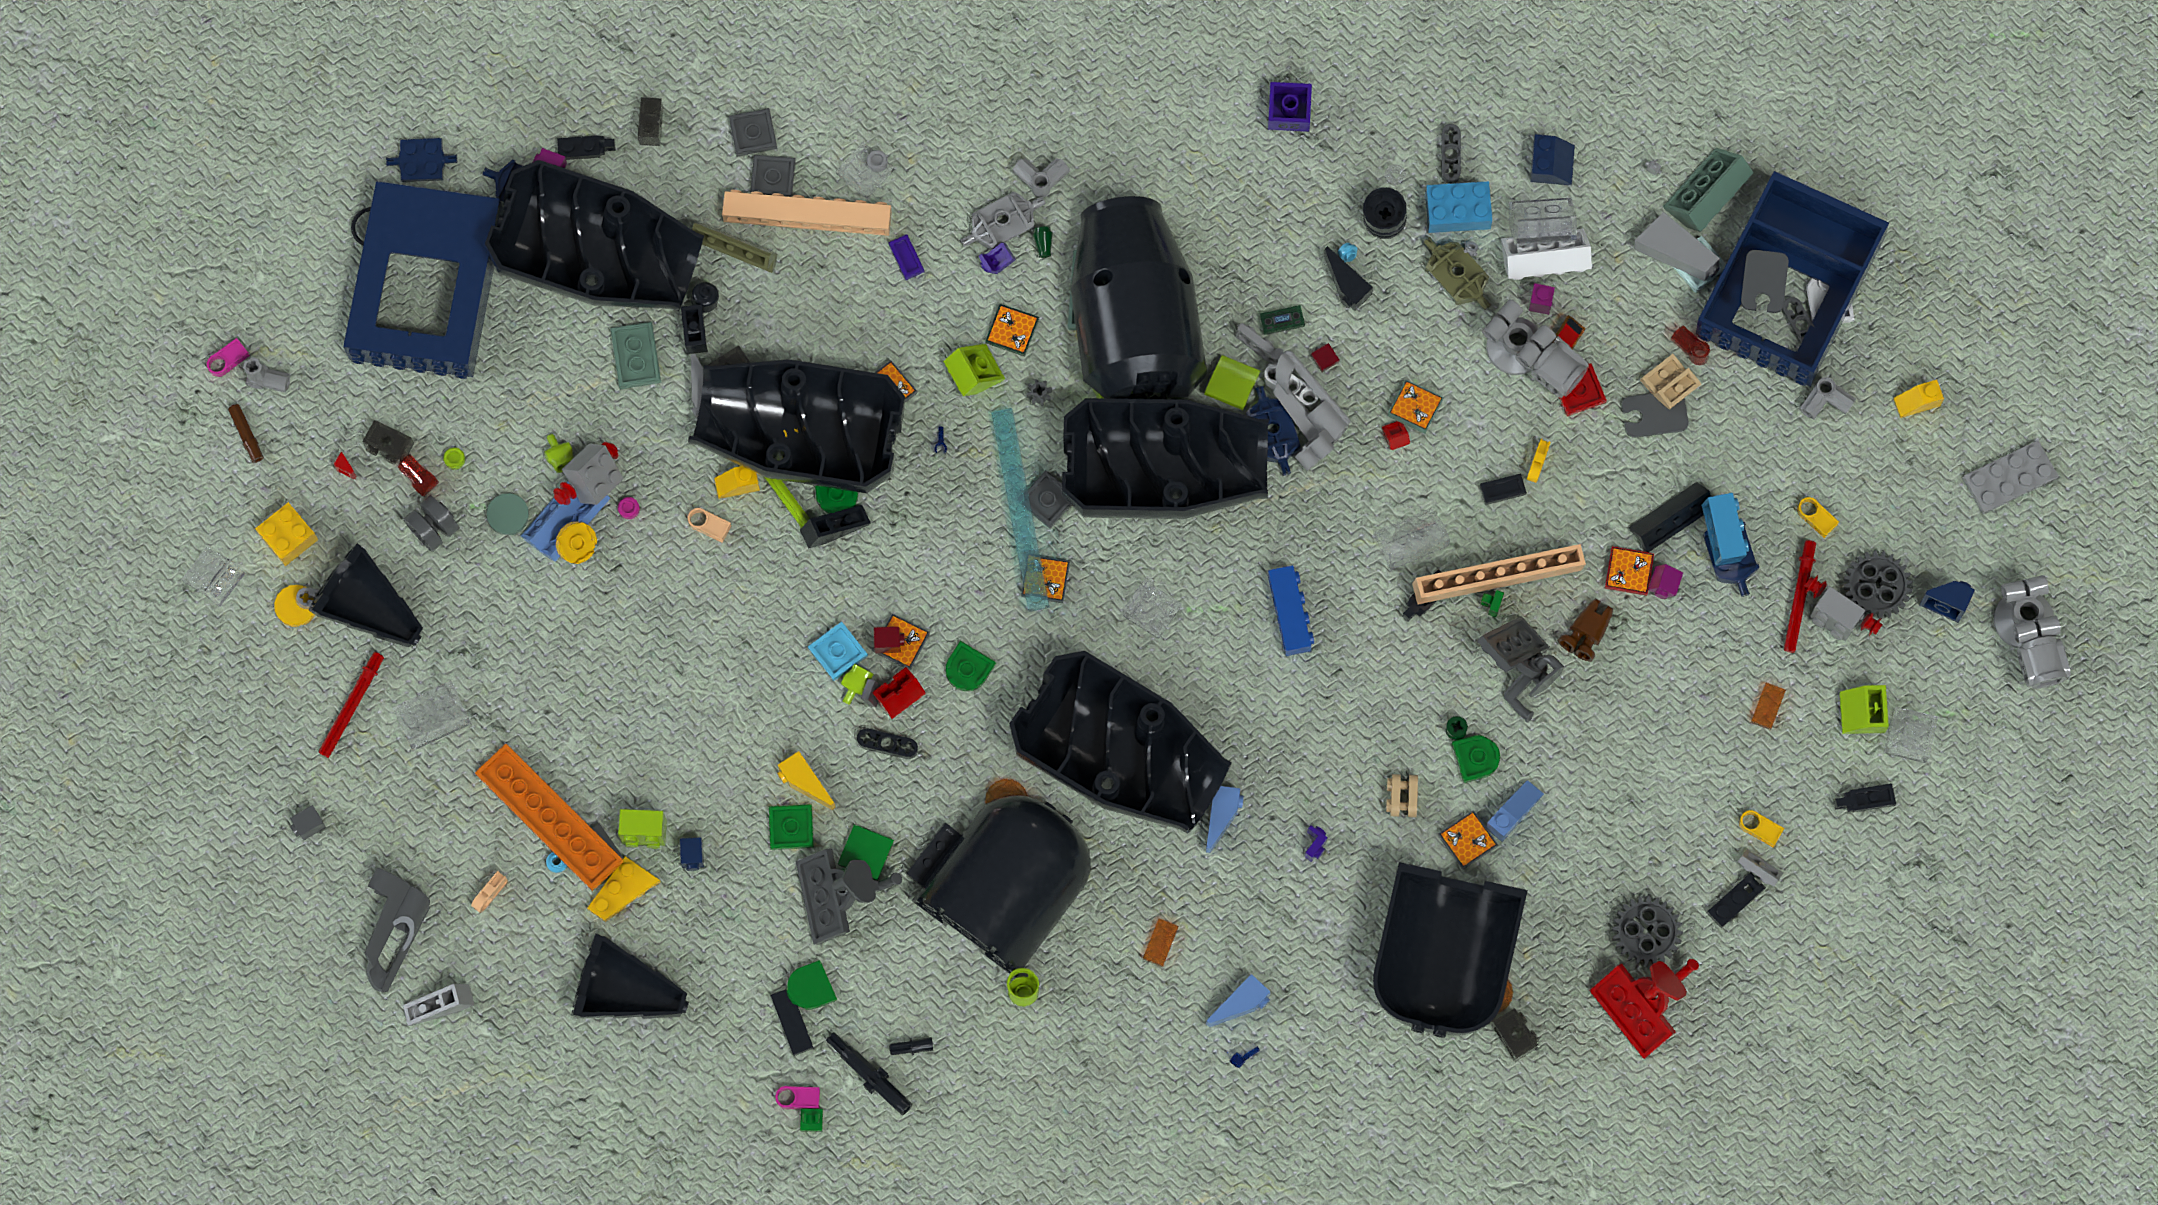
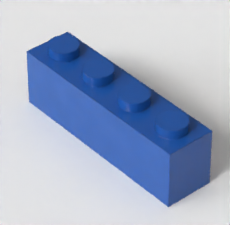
M1293 565L1268 570V580L1285 655L1291 656L1310 652L1311 645L1314 644V637L1312 631L1308 632L1307 624H1310L1308 612L1303 611L1302 604H1305L1303 591L1299 592L1298 584H1301L1299 572L1294 571Z

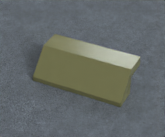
M693 224L692 230L704 235L702 245L770 273L775 269L777 253L706 224Z

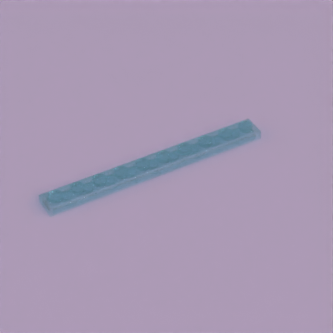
M1009 408L991 412L1027 608L1029 612L1050 608L1013 409Z

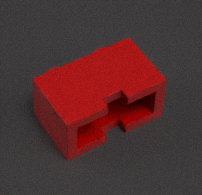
M907 667L894 675L892 682L889 684L885 682L872 692L882 709L891 719L895 718L926 694L917 678Z

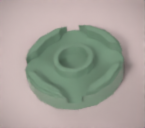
M512 493L501 494L489 503L487 520L491 528L498 534L515 535L521 532L528 523L529 509L525 501L518 495Z

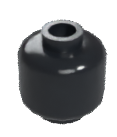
M701 282L693 288L691 296L692 305L702 304L703 313H709L717 307L719 291L715 285L709 282Z

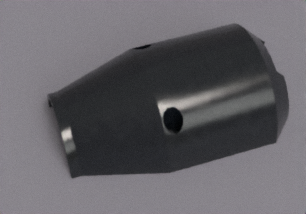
M541 160L534 161L511 172L505 188L503 216L499 217L497 227L491 225L485 242V248L498 274L593 306L680 310L699 257L704 235L696 233L634 191Z
M1140 196L1116 197L1095 203L1080 214L1081 228L1070 288L1083 381L1105 399H1127L1132 391L1138 394L1145 391L1161 393L1165 390L1167 398H1188L1207 375V367L1193 275L1163 216L1162 206L1156 200Z
M791 359L720 366L704 365L702 395L697 423L693 436L688 437V443L698 445L766 478L868 494L893 474L894 453L892 446L895 445L896 434L902 431L905 396L886 374Z
M1085 398L1064 416L1063 444L1064 454L1068 456L1067 472H1062V496L1083 518L1187 519L1257 499H1268V419H1258L1190 400Z
M1086 651L1055 656L1043 674L1042 685L1038 690L1039 695L1037 699H1032L1026 709L1020 707L1009 723L1017 757L1105 810L1180 829L1187 834L1193 830L1208 809L1232 764L1213 747L1170 701Z

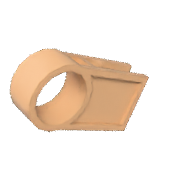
M694 508L688 514V523L693 530L723 543L732 526L730 522L702 508ZM696 513H703L706 516V522L701 526H695L691 523V517Z
M497 871L475 897L471 907L479 913L483 912L507 884V878Z

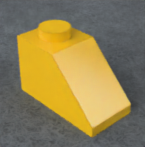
M1937 379L1917 385L1894 397L1900 418L1939 407L1944 400Z
M743 466L734 467L714 478L718 499L760 491L757 473Z

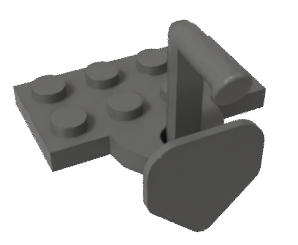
M1520 616L1482 635L1477 642L1481 645L1482 650L1495 660L1496 665L1500 669L1508 672L1517 668L1522 673L1505 691L1504 698L1528 723L1532 719L1534 712L1527 710L1517 698L1533 680L1537 685L1529 693L1531 698L1546 690L1561 675L1564 666L1554 656L1542 655L1550 646ZM1548 664L1554 669L1549 674L1546 673L1548 670Z
M824 849L796 861L813 945H820L850 932L846 910L853 905L855 899L860 903H870L875 900L876 892L901 884L902 876L895 872L886 879L873 881L871 869L863 860L850 861L846 870L836 868L832 849Z

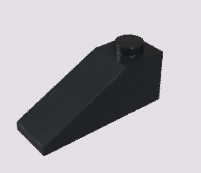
M1327 246L1324 250V258L1341 298L1340 301L1346 308L1349 309L1351 307L1356 311L1372 295L1373 287Z
M863 505L811 518L800 529V532L809 549L839 539L870 525L871 522Z

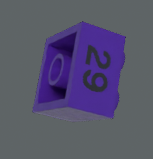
M1270 82L1268 130L1309 132L1312 84Z

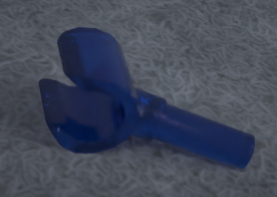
M943 426L938 427V443L934 448L936 454L939 446H943L945 448L944 453H947V446L944 444Z
M1255 1047L1243 1056L1236 1052L1232 1056L1230 1063L1240 1068L1247 1059L1260 1051L1259 1047Z

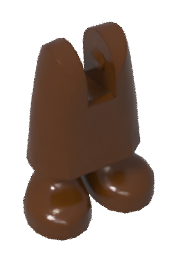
M1596 598L1590 602L1570 626V630L1573 633L1571 635L1563 634L1558 639L1561 647L1573 653L1579 640L1583 635H1586L1585 640L1578 647L1575 655L1588 662H1592L1595 658L1592 646L1593 644H1600L1614 610L1612 607L1607 606L1601 615L1596 613L1601 602Z

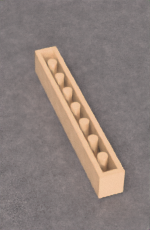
M740 190L725 191L722 211L723 221L729 223L885 236L890 235L892 216L891 205L884 202L870 204L863 200L846 202V200L840 198L826 200L823 197H813V199L801 195L786 197L779 193L763 195L761 192L754 191L750 194L743 193Z
M1581 544L1417 577L1412 585L1418 605L1578 572L1584 568L1586 563Z

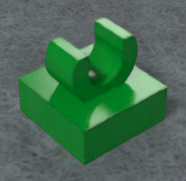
M1496 590L1494 597L1489 594H1483L1480 605L1490 607L1488 615L1497 617L1504 592Z
M801 1109L800 1131L823 1132V1109Z

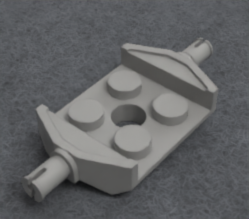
M1012 192L973 213V230L970 235L960 239L963 247L978 241V243L991 251L1000 243L1006 242L1029 229L1033 231V212L1046 203L1042 196L1030 202V200H1025L1020 194ZM1000 215H1006L1009 220L1005 224H1001L997 221V218Z

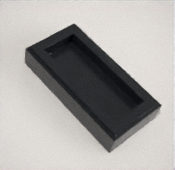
M1521 473L1480 484L1485 505L1527 494Z

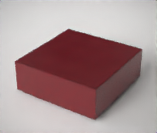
M1329 343L1311 353L1312 359L1321 372L1340 362V359Z

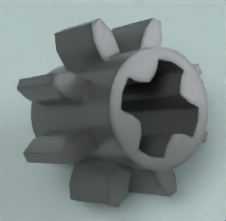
M1035 379L1033 386L1028 384V389L1031 392H1028L1026 396L1027 398H1032V405L1039 403L1043 406L1046 400L1051 401V397L1048 394L1052 393V387H1046V380L1042 383ZM1040 390L1042 395L1039 396L1036 391Z

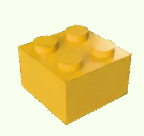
M289 502L255 528L261 539L284 566H287L318 541L313 530Z

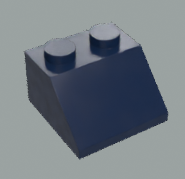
M1535 134L1530 182L1572 186L1575 145L1557 136Z
M1953 581L1927 590L1919 606L1959 623L1975 589L1971 588V585L1967 582Z

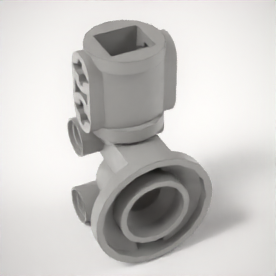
M1509 299L1482 330L1483 335L1487 338L1486 347L1490 361L1497 369L1506 374L1523 375L1531 372L1532 377L1554 395L1560 398L1566 397L1585 375L1589 366L1588 363L1560 341L1554 343L1553 340L1556 338V335L1547 326L1541 325L1539 328L1527 319L1518 318L1523 309L1515 301ZM1514 333L1521 334L1526 337L1527 341L1520 346L1511 343L1509 336Z
M2041 575L2002 584L2001 592L2003 598L1998 603L1994 612V626L1997 634L2005 643L2017 648L2018 660L2027 687L2032 686L2033 689H2041L2067 680L2071 676L2065 649L2061 639H2056L2053 636L2061 633L2060 623L2057 616H2054L2051 605L2041 596L2049 593L2046 577ZM2023 606L2031 608L2035 611L2037 618L2032 621L2025 620L2020 614V608Z

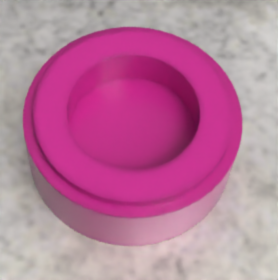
M626 497L619 502L618 511L624 519H633L639 514L640 507L636 499Z

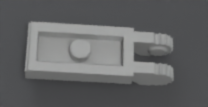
M1241 323L1237 328L1236 338L1272 365H1277L1283 350L1281 348L1275 349L1268 339L1261 338L1251 326Z

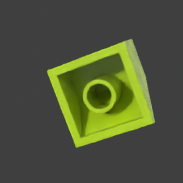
M986 344L959 347L943 361L963 397L976 395L1005 380Z

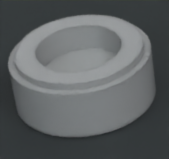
M875 150L869 153L867 156V166L871 171L881 172L886 169L888 159L884 152Z

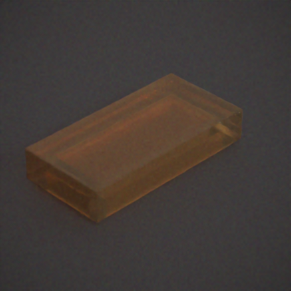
M1766 682L1750 723L1771 730L1786 690Z
M1158 919L1143 960L1163 967L1179 926Z

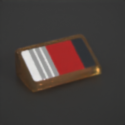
M1568 315L1557 331L1553 342L1560 341L1573 350L1584 333L1585 328Z

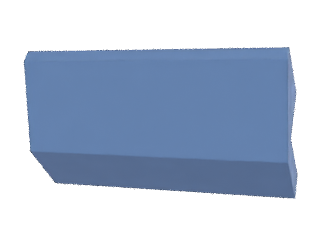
M607 495L597 505L580 503L577 497L570 499L571 503L569 505L559 504L553 498L523 532L521 537L545 557L556 562L560 557L556 549V537L560 529L573 521H580L588 525L609 501L610 497Z

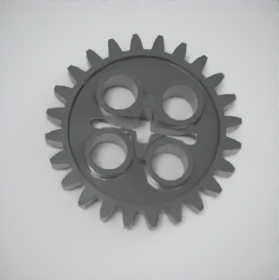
M1874 551L1872 557H1870L1869 553L1865 552L1864 559L1858 556L1856 558L1857 563L1852 561L1850 563L1851 568L1846 569L1845 573L1849 576H1844L1843 581L1847 582V584H1844L1842 589L1849 591L1844 596L1847 598L1851 597V601L1866 610L1863 615L1868 612L1874 613V615L1877 614L1879 619L1883 617V614L1890 618L1891 611L1897 615L1899 612L1898 607L1904 609L1906 606L1904 602L1910 600V597L1907 595L1911 594L1913 590L1908 587L1913 584V581L1907 579L1911 573H1904L1907 565L1900 567L1901 559L1893 561L1894 554L1887 558L1885 551L1882 552L1881 556H1878L1877 552ZM1865 569H1870V570H1872L1873 573H1874V576H1872V577L1866 576L1865 573H1864V570H1865ZM1885 574H1892L1895 577V580H1887ZM1875 582H1879L1880 588H1876ZM1860 590H1868L1870 592V596L1864 597L1860 593ZM1881 594H1889L1891 601L1883 600Z
M1641 896L1638 898V903L1631 899L1630 907L1624 904L1622 906L1624 912H1617L1618 917L1621 919L1615 918L1613 920V923L1618 926L1612 928V932L1618 933L1612 938L1615 941L1619 940L1616 949L1623 948L1621 956L1629 954L1627 961L1635 958L1636 965L1643 961L1645 967H1647L1649 961L1652 964L1656 963L1658 959L1665 962L1664 956L1671 959L1672 953L1670 950L1677 952L1678 948L1674 944H1681L1682 940L1677 938V936H1682L1683 931L1677 930V928L1682 926L1681 922H1676L1679 914H1671L1674 907L1667 910L1666 901L1660 905L1658 897L1654 902H1651L1650 896L1647 897L1646 902L1643 901ZM1650 912L1654 919L1647 921L1643 918L1642 913ZM1634 917H1637L1640 923L1635 921ZM1634 926L1638 933L1630 935L1626 928ZM1644 928L1646 930L1650 928L1652 930L1651 933L1645 935L1643 933ZM1665 928L1668 931V936L1661 937L1657 933V929ZM1655 940L1660 942L1661 946H1658ZM1649 942L1652 945V950L1645 951L1641 947V943Z

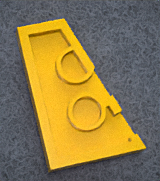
M625 856L624 862L613 872L587 909L606 922L661 881Z

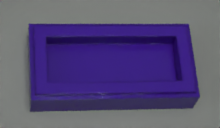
M908 234L888 242L905 280L925 272Z

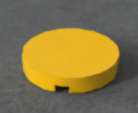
M580 521L566 524L560 529L556 537L557 553L565 561L574 564L587 561L593 555L595 545H597L595 531L591 526Z
M289 585L276 596L274 602L275 613L279 620L287 626L299 627L306 625L315 617V614L311 613L309 609H303L296 603L297 592L302 588H307L305 586ZM307 593L300 597L303 599V603H307L308 600H314L309 598Z

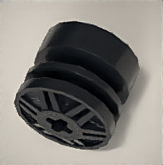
M1381 187L1373 190L1366 197L1363 203V219L1367 231L1374 237L1391 239L1398 236L1404 230L1407 223V207L1404 197L1397 190ZM1384 213H1387V214H1388V216L1386 217V219H1382V216H1384Z

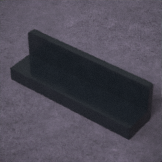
M1696 482L1631 525L1629 529L1639 538L1643 549L1649 553L1704 516L1702 504L1712 495L1708 489Z

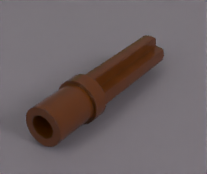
M231 405L228 411L243 441L245 450H247L252 463L260 462L264 459V456L240 405Z

